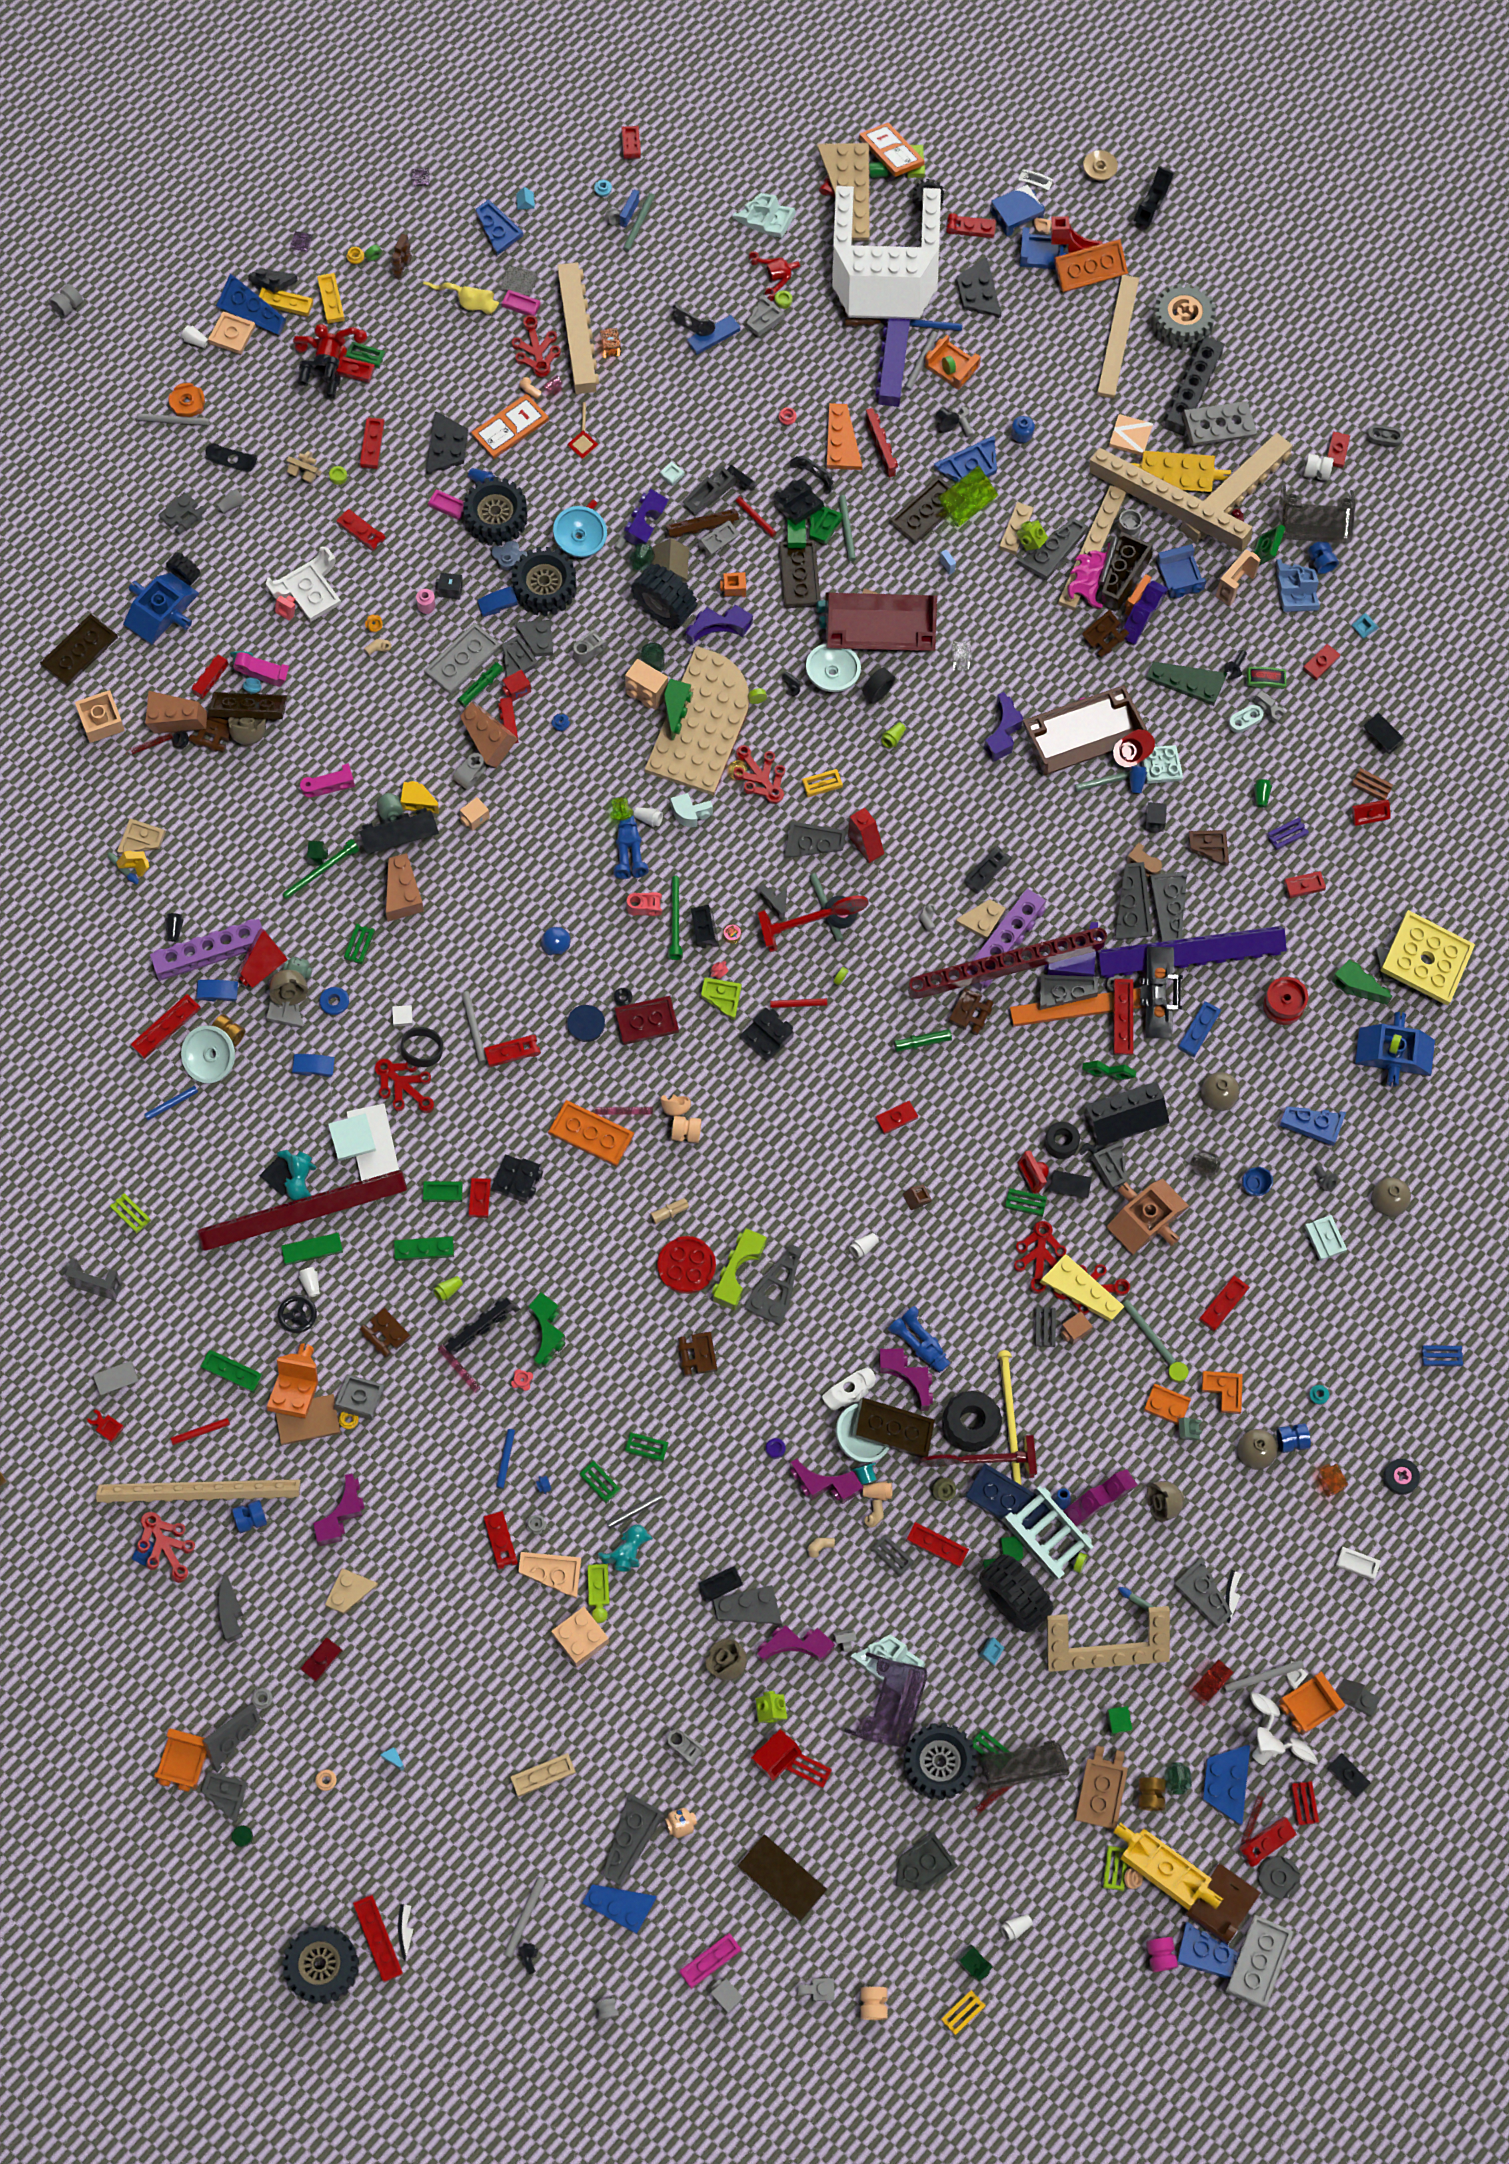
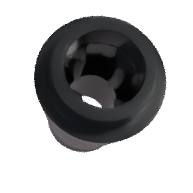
M168 913L167 918H165L167 941L169 942L179 941L184 921L181 914Z

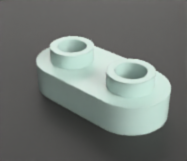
M1250 705L1233 714L1229 721L1230 729L1233 732L1241 733L1260 723L1263 718L1262 708L1257 705Z

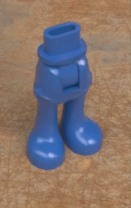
M634 816L620 817V824H618L616 844L619 848L620 862L614 867L613 873L615 877L620 879L631 878L628 848H631L633 876L639 878L649 872L648 865L642 862L640 844L642 840L639 836Z
M913 1306L902 1318L895 1320L887 1330L891 1334L898 1335L904 1339L916 1352L917 1357H920L931 1368L934 1367L940 1373L951 1363L946 1358L947 1355L943 1352L938 1339L932 1337L921 1326L917 1319L919 1310L916 1306ZM905 1324L919 1336V1338L923 1341L922 1343H920L909 1332Z

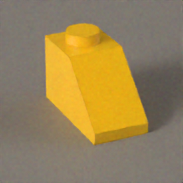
M415 781L403 782L400 802L403 810L415 811L427 808L432 813L439 814L438 802L423 784Z

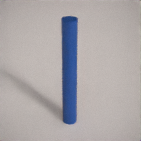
M910 319V326L962 331L963 324Z
M195 1086L189 1088L145 1113L144 1116L147 1121L198 1093Z
M507 1429L496 1487L504 1489L515 1435V1430Z

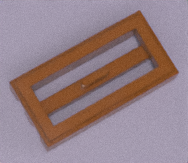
M1361 768L1351 784L1379 800H1386L1393 787V784Z

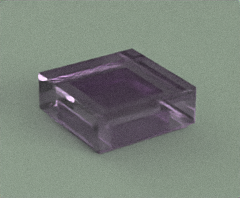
M429 168L412 169L413 187L430 186Z
M295 231L290 244L291 249L308 252L313 239L312 234Z

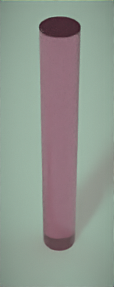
M595 1107V1114H653V1107Z
M444 1344L439 1346L438 1350L469 1387L477 1393L481 1387L453 1354L448 1352Z

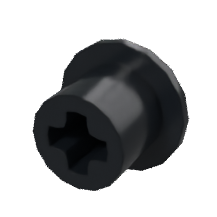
M941 408L935 415V420L940 424L942 432L945 433L953 430L960 419L956 412H950L947 408Z

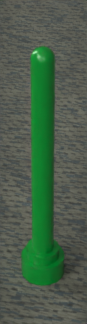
M348 840L345 846H343L344 849L283 893V898L288 899L347 855H355L359 852L360 849L354 840Z
M676 875L672 877V945L668 949V958L670 960H680L683 958V949L679 945V877Z

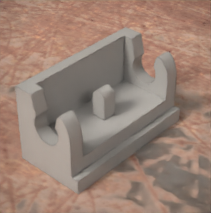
M727 521L702 538L698 547L700 550L704 549L706 557H709L740 534L732 523Z
M132 1361L93 1374L100 1396L139 1382Z

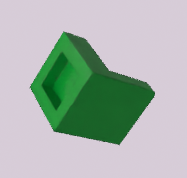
M1128 1706L1111 1708L1106 1711L1110 1737L1115 1736L1116 1733L1132 1731Z

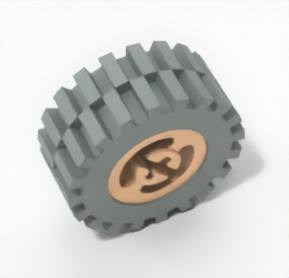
M1176 284L1175 289L1173 286H1170L1167 292L1163 290L1160 297L1158 296L1151 322L1154 335L1158 334L1157 339L1159 341L1164 340L1165 346L1173 345L1172 349L1177 350V346L1181 347V351H1186L1189 346L1193 350L1199 341L1203 342L1205 336L1209 337L1212 332L1216 317L1215 303L1212 304L1213 299L1211 296L1207 298L1208 292L1205 290L1200 292V287L1196 285L1194 289L1190 288L1191 284H1186L1185 287H1182L1181 284ZM1177 309V313L1175 316L1173 314V311ZM1192 314H1195L1196 318L1191 320Z

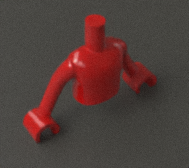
M755 251L749 253L752 265H757L758 263L766 264L767 272L772 281L782 279L774 288L770 287L765 290V295H769L767 299L772 302L775 299V294L791 278V270L800 268V263L795 261L788 264L782 257L764 259L759 258V254Z

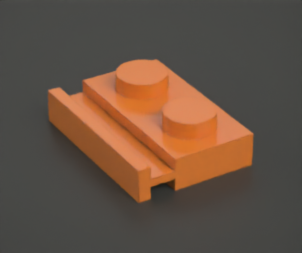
M1144 575L1141 582L1135 586L1132 596H1129L1124 605L1126 606V615H1130L1134 604L1141 599L1147 584L1151 582L1152 577L1149 575Z
M1154 1383L1143 1411L1179 1426V1419L1185 1416L1191 1398Z

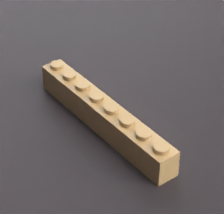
M578 262L557 265L575 394L596 392V385H599V376L594 372L597 369L596 359L592 358V355L595 354L594 344H590V340L593 339L592 329H588L590 316L585 311L588 309L587 299L583 298V295H586L585 284H581V280H584L583 269H579Z
M1274 434L1210 494L1204 502L1230 515L1236 505L1240 506L1248 494L1251 495L1256 490L1259 483L1263 484L1271 472L1275 473L1283 461L1286 462L1291 457L1293 445L1280 434ZM1182 521L1180 530L1195 543L1207 537L1208 534Z

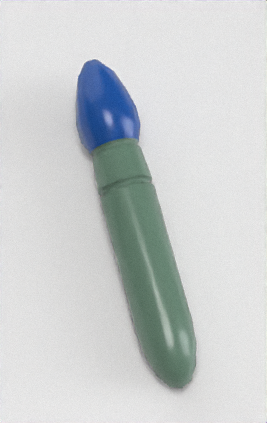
M109 852L107 854L108 858L118 868L116 862L119 858ZM119 868L130 882L136 885L139 883L137 876L128 868Z
M1118 1587L1123 1597L1129 1598V1600L1148 1612L1149 1607H1154L1129 1589Z

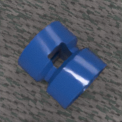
M1328 540L1318 541L1307 550L1311 560L1314 561L1318 574L1328 573L1339 565V561L1335 553H1332L1333 549Z
M1305 1423L1296 1424L1293 1428L1289 1426L1277 1428V1442L1281 1453L1293 1452L1295 1448L1298 1450L1310 1449V1434Z
M260 1500L249 1503L248 1507L242 1505L232 1509L240 1534L250 1531L252 1526L259 1528L267 1525Z

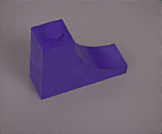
M1091 922L1089 930L1098 928V922ZM1082 942L1078 944V946L1084 945ZM1096 951L1044 965V970H1047V975L1093 977Z

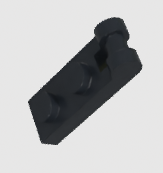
M996 846L964 879V883L978 894L1011 861L1012 857L1008 854L1005 855L1002 849Z

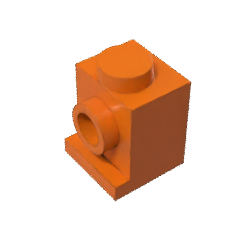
M745 572L723 573V580H720V591H724V596L746 597Z

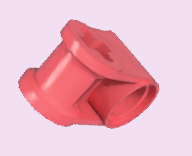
M657 892L631 893L627 897L626 910L633 916H659L662 914V909L660 908L662 894ZM637 902L639 905L632 906L631 903Z

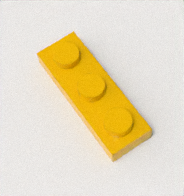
M335 273L317 276L327 324L345 321Z
M263 287L259 294V297L274 309L309 317L314 303L313 298L284 291L273 293Z

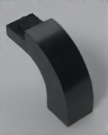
M1162 166L1158 167L1149 192L1138 207L1134 218L1135 222L1147 227L1154 223L1168 196L1176 172Z

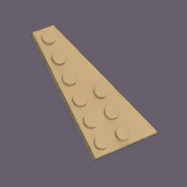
M869 143L817 144L835 196L836 186H854L852 241H869Z

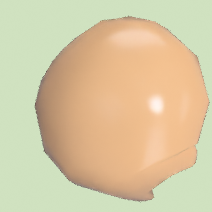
M673 1094L669 1100L665 1095L660 1098L663 1111L670 1116L683 1115L691 1107L690 1099L685 1096L677 1097Z

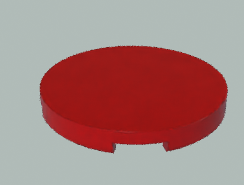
M692 1236L677 1237L662 1248L657 1262L658 1273L662 1282L669 1289L682 1294L696 1293L707 1287L712 1281L716 1271L715 1255L711 1248L699 1238Z

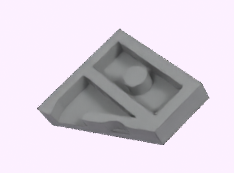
M764 295L760 296L758 306H755L752 316L747 321V328L758 337L785 318V313Z
M271 999L266 1018L267 1021L303 1028V1020L301 1019L298 1004L289 1006L290 1002H282V1005H278Z

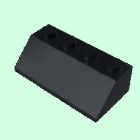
M427 808L415 810L416 814L409 815V813L397 815L398 819L391 820L390 818L379 820L380 824L373 825L372 823L361 825L362 829H358L364 852L369 854L439 834L432 811L427 810Z
M1157 1081L1087 1104L1084 1111L1085 1119L1098 1146L1110 1144L1170 1123L1165 1098Z

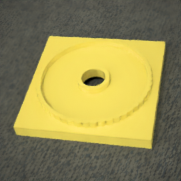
M1408 910L1404 915L1380 971L1448 1006L1475 944ZM1421 955L1429 956L1432 964H1425L1421 960Z

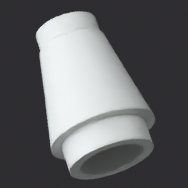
M187 325L183 330L181 338L184 339V342L202 347L203 349L207 346L208 339L194 326L190 327Z
M637 807L634 812V818L655 827L660 826L663 813L659 809Z
M871 1233L852 1241V1244L849 1246L852 1255L857 1259L860 1257L864 1258L879 1243L878 1237Z
M314 1267L299 1271L300 1276L298 1278L308 1297L320 1295L318 1273Z
M1025 1914L1024 1916L1005 1921L1000 1929L1007 1941H1015L1033 1925V1922L1029 1915Z

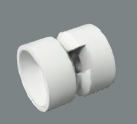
M1309 453L1303 476L1309 478L1317 476L1319 480L1328 481L1332 470L1333 458L1324 456L1321 459L1319 455Z

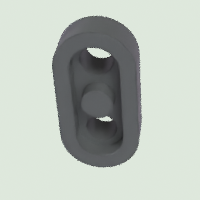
M1376 424L1369 428L1367 437L1372 443L1396 447L1402 443L1404 434L1399 428Z

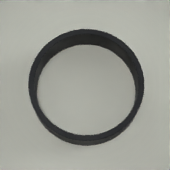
M425 1027L412 1028L403 1035L400 1052L407 1063L416 1067H430L441 1059L443 1040L432 1029ZM425 1036L434 1040L438 1044L440 1051L434 1057L420 1059L410 1055L405 1050L404 1043L411 1037Z

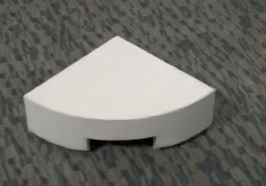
M1303 1669L1287 1673V1680L1291 1688L1295 1690L1308 1674Z

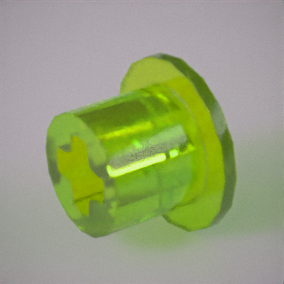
M617 797L611 801L613 810L610 813L611 819L622 821L633 816L634 811L629 808L626 797Z

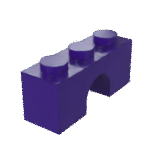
M651 488L647 493L643 492L638 501L641 503L639 508L635 507L631 514L633 517L632 521H628L623 529L626 532L623 538L642 549L654 530L653 527L646 523L645 516L657 520L669 499Z

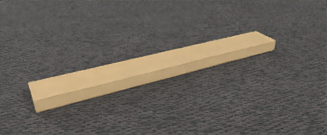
M1122 275L1097 393L1098 396L1115 398L1139 278Z

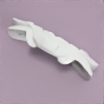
M869 1368L856 1371L831 1387L822 1396L824 1403L830 1410H837L842 1406L847 1408L850 1405L857 1404L860 1398L866 1396L869 1393L868 1390L875 1385L876 1377ZM846 1383H852L855 1389L852 1392H846L843 1387Z

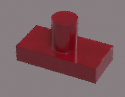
M326 1637L300 1670L317 1683L343 1650Z

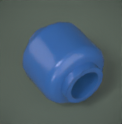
M1027 416L1017 417L1011 427L1013 439L1021 443L1031 440L1035 430L1033 420Z

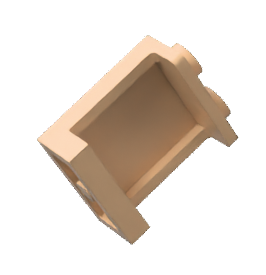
M1246 549L1220 579L1215 597L1231 606L1239 587L1237 581L1244 574L1254 579L1261 559L1255 553Z

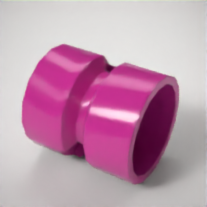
M1173 1937L1159 1938L1146 1942L1148 1954L1152 1955L1150 1959L1152 1972L1178 1968L1176 1955L1172 1954L1175 1950Z

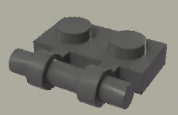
M183 492L159 514V518L171 529L178 525L175 531L181 534L183 531L190 529V525L196 520L199 521L206 510L203 506L196 510L197 502L187 493Z

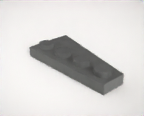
M628 1793L625 1809H623L620 1825L616 1831L615 1841L610 1850L603 1873L604 1877L621 1887L665 1815L664 1812L631 1793Z

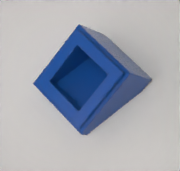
M149 1541L150 1547L145 1553L139 1552L136 1547L132 1560L147 1567L146 1562L151 1557L155 1544ZM140 1544L142 1548H147L145 1544Z

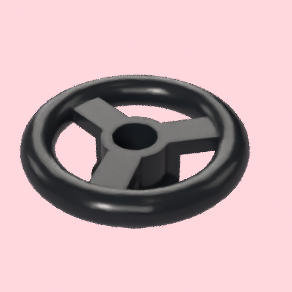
M302 1295L288 1297L279 1306L277 1313L278 1321L288 1332H305L316 1321V1306L309 1298ZM298 1301L297 1307L292 1312L283 1314L288 1304ZM305 1303L311 1310L309 1321L306 1319V1314L303 1311ZM296 1313H300V1314H301L300 1317H294V1316H295ZM291 1319L293 1324H303V1326L292 1327L285 1322V1320Z

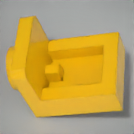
M126 851L122 853L116 862L118 869L135 868L138 877H142L149 869V862L144 851Z

